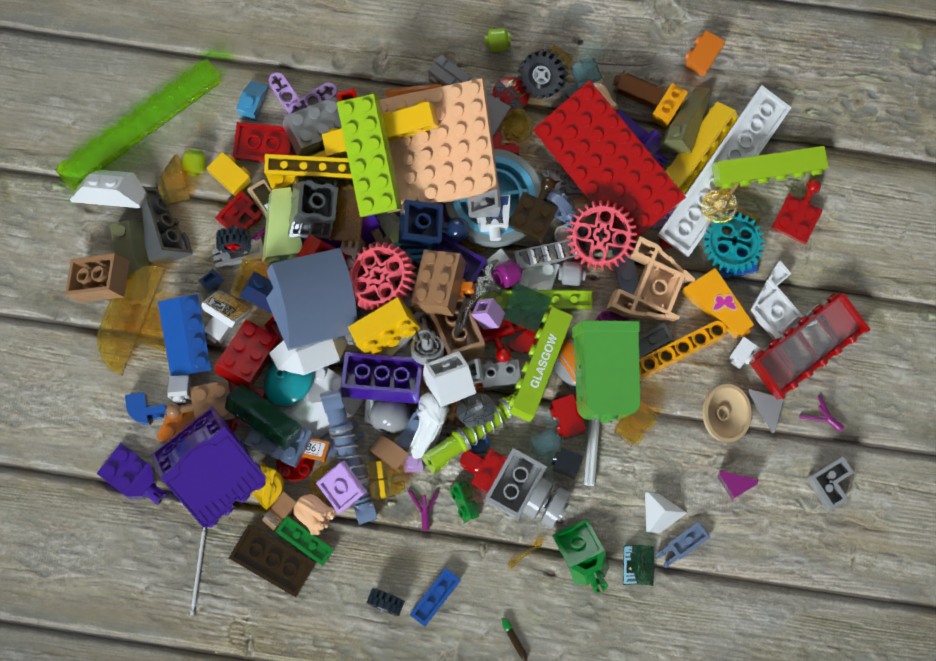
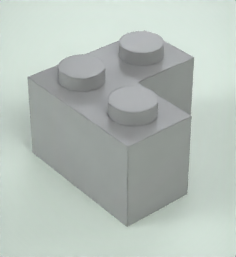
M841 457L806 480L827 512H830L848 501L838 483L854 472L845 458Z

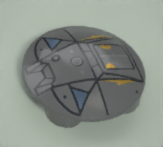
M475 393L460 400L456 409L457 416L468 428L483 425L492 421L495 417L494 401L485 394Z

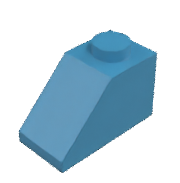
M250 81L243 90L237 105L238 115L257 121L269 86Z

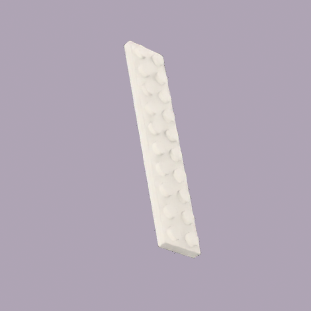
M761 85L685 193L687 198L676 206L657 236L686 257H689L705 234L706 228L710 227V222L714 221L739 185H733V188L722 190V187L716 188L711 165L719 161L759 156L792 107Z

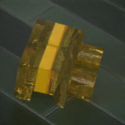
M384 461L367 462L373 501L394 498L396 494L406 492L405 481L394 482L393 475L404 474L403 465L397 472Z

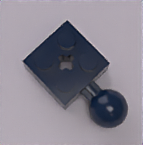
M405 200L402 204L399 222V244L436 248L442 241V233L446 234L454 242H461L468 237L470 227L463 218L456 217L449 220L448 223L443 222L442 204Z

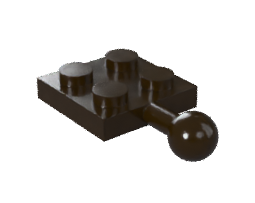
M545 177L541 180L540 186L542 189L538 198L525 192L522 193L509 221V228L543 242L558 210L557 206L545 201L548 192L554 190L556 186L555 180L551 177Z

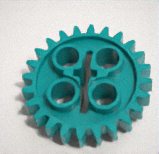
M734 212L731 213L730 217L724 213L723 219L717 216L716 223L711 221V227L706 228L708 234L703 236V239L707 240L702 244V246L707 247L704 253H710L707 260L714 259L713 266L719 264V270L726 267V273L733 269L734 274L737 273L739 268L744 273L745 266L751 269L752 263L757 265V258H762L760 252L765 250V247L761 245L765 244L766 240L760 239L763 237L764 232H758L761 227L760 225L754 227L756 220L749 222V216L747 215L743 219L741 213H739L738 217H735ZM722 229L730 230L731 234L725 235ZM747 233L750 238L743 239L740 234ZM732 240L736 241V246L732 245ZM718 247H725L727 249V252H720L718 250ZM737 251L745 252L746 256L740 257Z

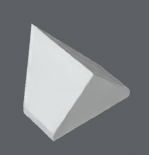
M650 492L645 493L646 532L661 533L687 514L662 495Z

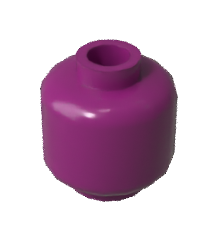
M508 260L495 267L493 278L498 286L508 288L521 281L523 271L519 264Z

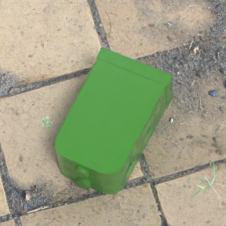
M582 320L572 327L577 410L583 418L587 420H600V423H612V421L621 420L639 409V321Z

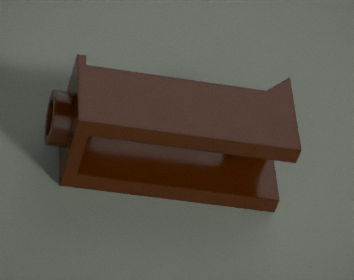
M624 70L615 76L612 84L615 86L614 93L652 109L655 108V105L659 104L665 86L658 88L657 85L629 73L624 74Z

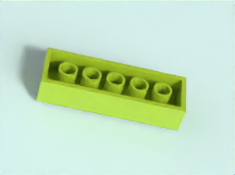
M370 94L337 102L360 217L402 209L379 95Z

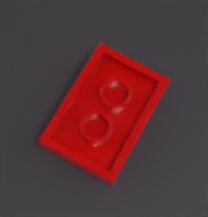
M237 122L232 157L235 160L265 163V154L290 155L292 143L283 126Z

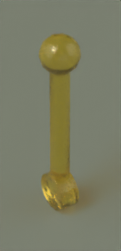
M539 540L535 541L531 548L514 561H509L508 567L514 568L517 562L536 548H540L542 542Z

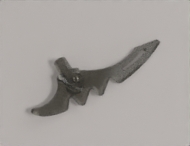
M498 259L492 260L483 268L484 277L476 276L477 287H475V293H471V299L464 298L455 324L454 338L458 337L465 327L471 308L481 297L492 291L499 295L502 293L503 288L496 285L497 281L493 278L492 273L495 264L499 261ZM465 307H467V309H466V311H465V314H464V317H463L462 325L460 326V322H461V318H462L463 312H464V310H465Z

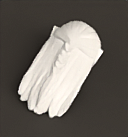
M432 392L421 395L419 400V411L417 412L419 426L408 450V454H412L415 459L421 458L423 454L436 446L443 423L446 420L447 413L450 411L448 405L443 407L439 405Z

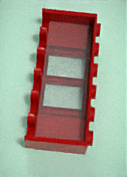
M833 293L826 299L828 302L824 305L819 304L812 309L813 314L799 319L796 327H790L782 333L784 335L782 338L772 340L766 350H760L753 355L754 359L749 362L777 400L785 398L784 394L789 390L797 388L799 386L798 383L803 379L811 377L814 374L813 372L819 367L825 366L830 358L842 353L844 347L856 342L858 336L871 330L844 293Z

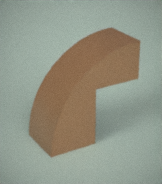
M382 435L368 449L372 455L379 460H383L397 472L409 458V454Z

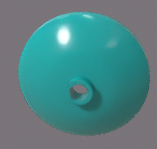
M273 362L265 376V394L271 402L278 406L294 405L302 400L311 389L315 371L306 375L291 373L285 370L280 371Z

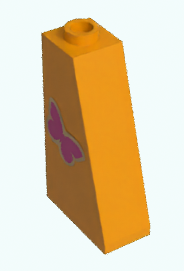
M716 268L683 288L682 294L714 321L723 322L726 325V331L735 339L739 336L742 338L746 337L752 332L750 329L754 326L753 322Z

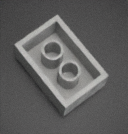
M336 97L284 117L282 125L298 156H303L323 148L322 134L328 133L327 131L332 128H342Z
M513 448L484 502L519 521L531 495L547 470V466Z

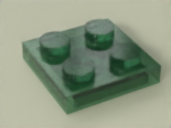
M516 282L503 310L505 312L503 319L537 333L551 297Z

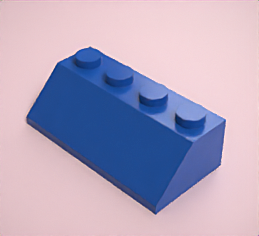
M198 294L158 301L170 376L210 371L211 366Z

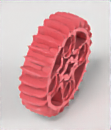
M600 200L599 206H596L595 202L592 201L591 208L585 204V211L579 208L580 215H573L576 221H569L573 228H567V231L572 232V235H567V239H572L568 246H574L570 252L578 253L575 259L577 260L581 257V265L588 262V269L591 265H594L595 271L598 269V266H601L602 271L605 270V266L612 270V264L619 267L618 261L621 260V262L625 263L624 256L631 257L628 250L633 251L634 248L631 244L637 243L636 240L632 239V237L637 236V233L632 232L636 225H630L634 219H627L629 212L623 214L624 207L619 208V210L616 209L617 203L610 207V201H607L605 206L602 200ZM598 212L595 225L582 223L586 217ZM604 212L611 214V219L607 222H603L600 219L601 214ZM614 215L622 221L626 231L613 228ZM585 227L589 230L586 237L578 235L580 228ZM591 228L595 229L593 233L594 240L590 239L592 236ZM604 229L607 238H603V241L600 242L597 234H601V231ZM610 231L614 232L612 236L613 243H608L611 239ZM619 234L626 236L624 244H618L615 241ZM578 240L591 243L590 256L583 252ZM609 247L622 248L616 256L606 259ZM595 250H602L604 252L602 259L597 260L593 257Z
M377 242L376 247L369 244L368 250L363 247L364 252L362 254L357 252V259L351 258L354 263L353 265H348L351 268L349 275L353 286L355 303L360 308L368 312H374L397 297L403 303L404 297L409 298L407 292L413 291L410 284H415V281L411 279L416 276L412 272L415 267L411 264L413 261L408 257L409 255L400 247H396L392 243L389 245L387 242H384L382 245ZM390 255L392 257L383 262L380 256ZM375 259L374 263L370 265L371 260ZM399 264V268L394 271L395 266ZM363 268H364V270H365L366 273H365L364 275L360 276V274H361V272H362V270H363ZM401 279V282L397 288L395 282ZM367 284L366 289L362 291V287ZM391 290V294L386 297L387 292ZM375 294L380 298L379 301L369 300Z

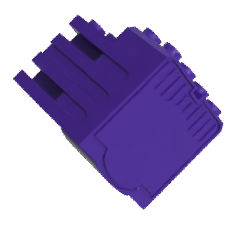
M213 406L151 454L160 478L197 522L205 528L215 526L219 521L218 519L223 515L230 514L234 510L232 503L236 500L241 503L245 502L252 492L260 490L266 484V476L258 463Z

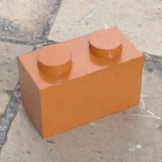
M707 30L703 35L699 34L694 42L696 47L694 50L690 49L685 57L687 60L685 67L705 77L722 50L725 41Z

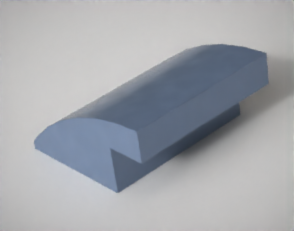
M340 248L272 263L266 271L273 285V290L266 300L288 351L351 335L348 327L357 322L356 303L349 271Z

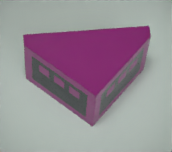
M719 471L717 475L732 500L756 486L759 481L725 471Z

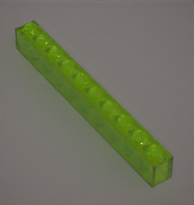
M208 59L199 61L191 71L184 72L176 82L169 83L162 92L152 95L147 103L137 106L132 114L122 117L118 124L107 128L99 138L92 139L84 149L74 152L73 157L60 162L55 171L71 192L74 191L89 174L107 167L223 82L220 74Z

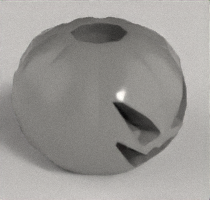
M380 400L374 403L369 414L370 422L374 428L389 435H400L412 417L410 408L406 404Z

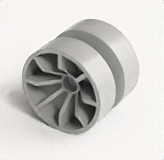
M542 477L531 495L523 514L535 519L540 511H542L541 524L552 529L556 521L561 520L569 505L567 501L571 493L560 487L554 495H551L553 483Z

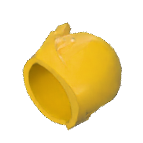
M261 462L259 466L266 476V484L260 490L252 492V494L263 508L267 510L282 494L284 479L275 469L265 466V463Z

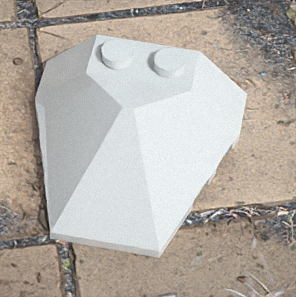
M327 367L316 370L314 382L307 395L294 405L281 406L278 417L311 430L314 433L312 438L321 439L329 432L330 424L323 408L320 393L339 388L341 393L342 377ZM342 397L347 418L356 413L365 399Z

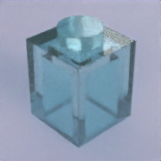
M595 58L579 60L570 68L577 88H581L589 80L592 83H596L602 79Z
M553 429L530 438L537 458L559 450V444H561L558 433H554Z

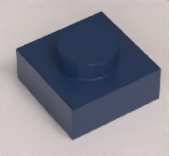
M212 269L198 281L208 292H211L224 280Z

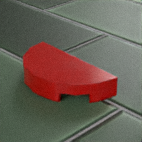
M535 323L507 344V347L514 352L528 353L532 344H536L537 339L534 337L538 328H540L538 323Z

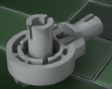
M418 318L417 322L421 329L417 331L418 338L417 334L413 335L411 356L417 363L424 365L444 356V343L442 339L436 336L434 331L430 332L425 318H422L423 324H421L420 318Z

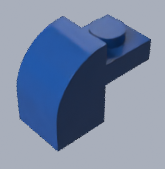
M144 392L125 395L127 412L139 424L150 426V418L159 420L167 415V406L165 404L149 407L147 395Z

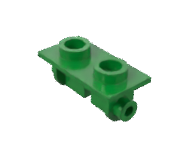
M462 481L450 487L451 497L457 504L458 514L463 519V522L466 523L471 519L479 518L478 513L480 511L475 500L468 502V498L473 497L469 484H466V481Z

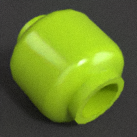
M505 27L490 28L488 35H484L485 46H489L490 52L507 51L508 46H511L510 31H507Z
M189 149L188 152L183 153L181 169L186 171L188 176L198 177V174L205 172L207 156L203 154V151Z

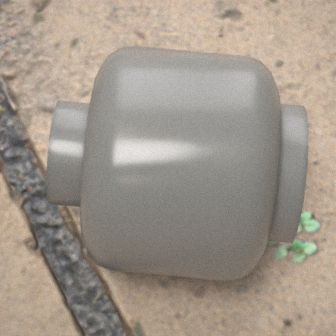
M565 261L563 265H559L558 280L561 281L562 285L578 287L581 284V280L585 281L586 269H582L580 262Z

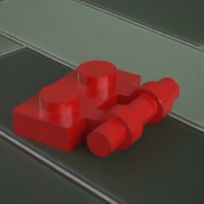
M240 190L215 217V220L224 228H233L235 226L236 228L242 227L249 231L254 223H258L261 220L260 217L263 213L259 208L253 212L251 208L255 203ZM247 214L250 218L242 225L239 221Z

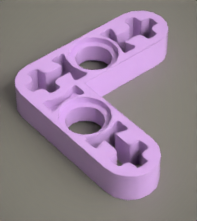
M273 73L269 77L270 88L288 114L294 113L295 108L298 110L302 109V103H305L306 108L309 107L308 100L312 97L317 98L318 103L322 102L318 93L321 96L324 95L323 101L337 97L336 86L332 83H324L299 99L281 73ZM274 79L280 80L283 89L280 90L279 86L274 84ZM325 89L332 90V95L325 94ZM284 93H291L292 99L284 101L282 99Z

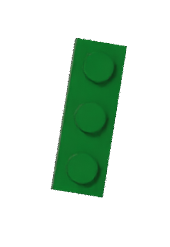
M288 516L285 517L275 531L322 566H324L335 551L316 536L311 535L309 531Z

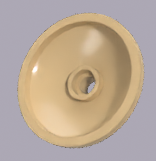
M732 384L718 385L708 393L703 404L702 413L705 427L716 440L734 442L743 437L747 432L752 416L751 405L747 395L739 387Z

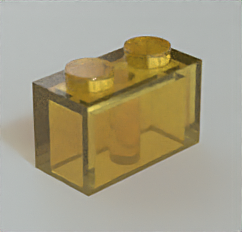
M640 400L639 409L625 417L615 428L614 433L632 447L634 443L638 445L645 437L643 435L646 429L650 431L657 423L655 419L658 415Z

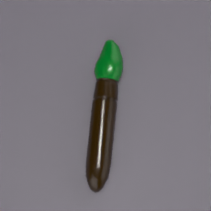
M502 618L503 629L507 632L518 655L523 661H527V653L512 629L510 621Z

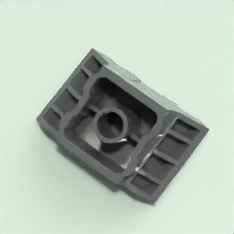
M294 177L289 217V237L307 238L311 234L316 238L330 239L333 221L336 216L338 194L336 178Z

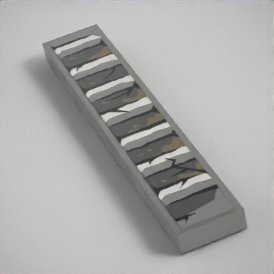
M610 231L611 239L608 243H613L612 236L614 232ZM604 232L597 234L600 242L603 241V238H607ZM617 236L615 241L618 244H624L623 240ZM572 239L517 250L513 252L515 262L521 266L522 270L575 259L578 253L570 252L574 246H568V243L572 242ZM578 240L583 252L589 256L591 243ZM609 247L608 251L619 248ZM595 250L594 253H593V255H594V254H598V253H603V251H602V250Z

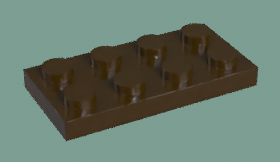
M249 524L229 556L230 560L296 598L316 566L315 562Z

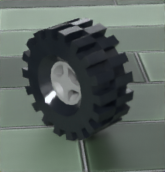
M540 49L525 57V60L521 62L520 65L522 67L518 70L521 75L518 76V79L523 81L520 85L522 88L524 86L527 88L525 90L527 94L531 92L532 97L539 96L538 99H543L544 97L549 98L563 89V85L568 80L565 79L568 76V71L565 72V69L568 67L567 64L563 65V57H557V52L551 53L552 50L547 49L544 51V49Z

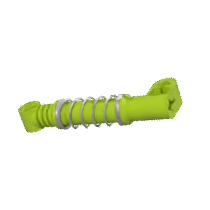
M516 392L507 398L502 397L498 400V407L495 406V417L492 421L473 428L466 426L463 428L458 427L452 432L450 437L423 454L422 460L433 475L447 466L454 456L462 451L466 452L471 449V445H477L479 439H486V434H493L495 428H502L504 422H511L517 416L509 413L511 406H508L511 396L516 395Z

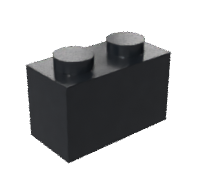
M562 448L560 452L556 451L551 464L554 465L553 471L575 479L584 456Z

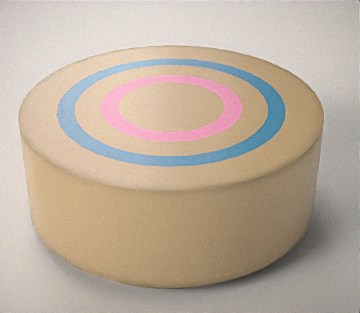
M562 225L556 228L554 232L555 241L568 240L567 235H572V232L567 231V228L570 227Z

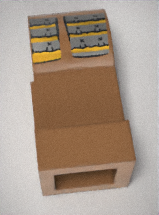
M284 491L262 519L274 531L280 526L285 517L294 511L296 504Z

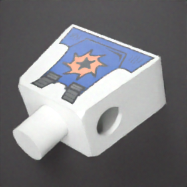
M510 195L500 196L501 209L499 217L476 218L480 232H489L490 241L501 240V231L508 228Z

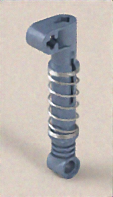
M337 388L320 393L323 408L330 424L329 435L335 441L333 448L338 451L336 458L340 459V462L345 460L367 491L370 484L369 478L367 477L368 475H361L364 473L363 467L365 465L361 464L360 457L362 455H359L357 452L359 445H355L353 437L356 435L351 432L354 427L348 421L340 390ZM367 491L366 494L354 503L356 504L354 505V510L359 525L378 519L373 501L370 500L371 496H368L370 491Z

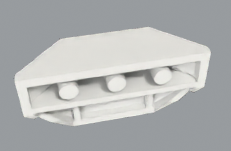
M98 170L89 174L77 186L70 200L75 203L140 208L147 194L133 172Z
M343 336L288 351L283 340L270 352V356L278 370L306 375L339 362L348 341Z

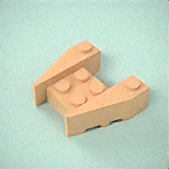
M638 237L635 239L637 243L632 244L634 250L629 251L630 259L645 265L635 293L632 295L621 289L613 291L606 309L623 317L676 321L680 316L672 313L671 310L682 283L688 285L694 282L695 278L685 269L683 270L671 256L663 252L658 244L643 237Z

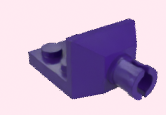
M617 110L616 112L663 168L665 165L663 163H667L668 158L658 151L660 148L658 131L655 129L647 132L621 110Z
M122 443L119 444L97 472L100 477L130 500L145 499L147 497L156 505H159L162 500L156 494L163 499L167 495L165 491L156 485L155 468Z

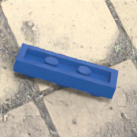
M445 568L410 613V616L426 627L460 583L461 579Z

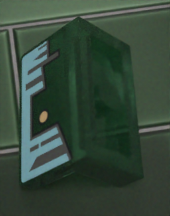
M626 545L623 547V585L654 586V546Z

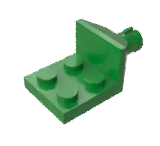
M588 519L553 534V539L570 570L574 584H591L596 594L601 593L600 585L604 592L608 588L604 577L610 566L606 552Z

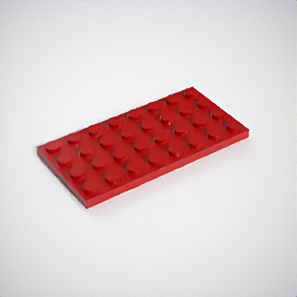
M590 80L533 129L534 133L591 202L594 201L596 206H599V201L602 200L603 205L606 206L607 201H610V207L617 203V210L624 207L622 213L629 212L627 219H634L630 225H636V228L632 230V232L637 233V236L632 237L634 240L643 235L687 198ZM604 212L601 214L606 221L611 219L610 213ZM614 215L613 228L626 231L622 221ZM619 234L618 236L625 243L626 236L623 234Z

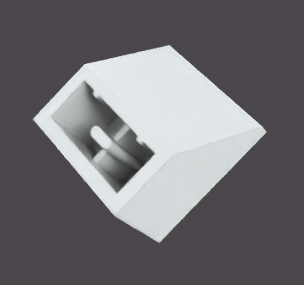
M459 351L424 364L422 378L441 407L476 393L469 366Z

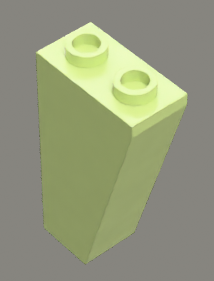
M291 187L272 189L269 195L262 256L263 262H269V264L280 262V260L293 259L302 248L301 237L288 236L291 213Z

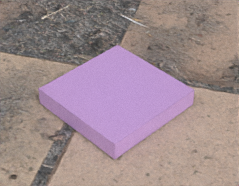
M345 460L340 462L316 483L338 514L343 513L367 493Z

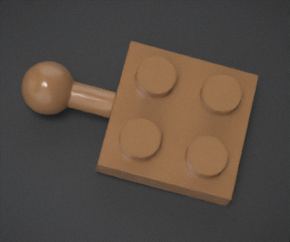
M228 380L190 387L192 403L185 405L171 403L166 408V414L170 418H178L181 413L194 411L195 419H197L213 406L225 421L235 419Z

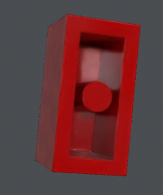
M574 394L551 402L549 411L552 419L556 418L558 425L555 427L559 437L562 436L563 440H567L586 433L587 430L582 416L578 413Z

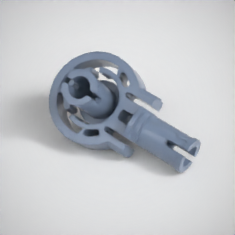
M555 189L548 192L545 201L558 207L553 220L557 218L564 223V226L570 225L573 228L569 221H576L573 215H577V211L574 210L569 197ZM585 227L578 230L579 235L582 236L588 229Z

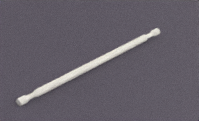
M203 527V531L201 534L200 549L192 599V610L190 613L191 616H194L195 613L194 608L196 605L201 562L206 534L205 527Z

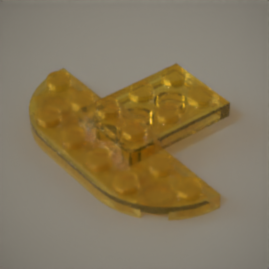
M144 266L131 273L129 272L124 297L114 298L109 302L98 330L97 348L106 366L118 375H123L136 341L166 352L159 308L151 305L164 275V268Z

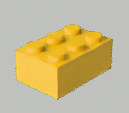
M398 297L348 327L356 346L366 354L381 355L383 350L398 345L400 340L413 336L416 331L421 329L412 310Z

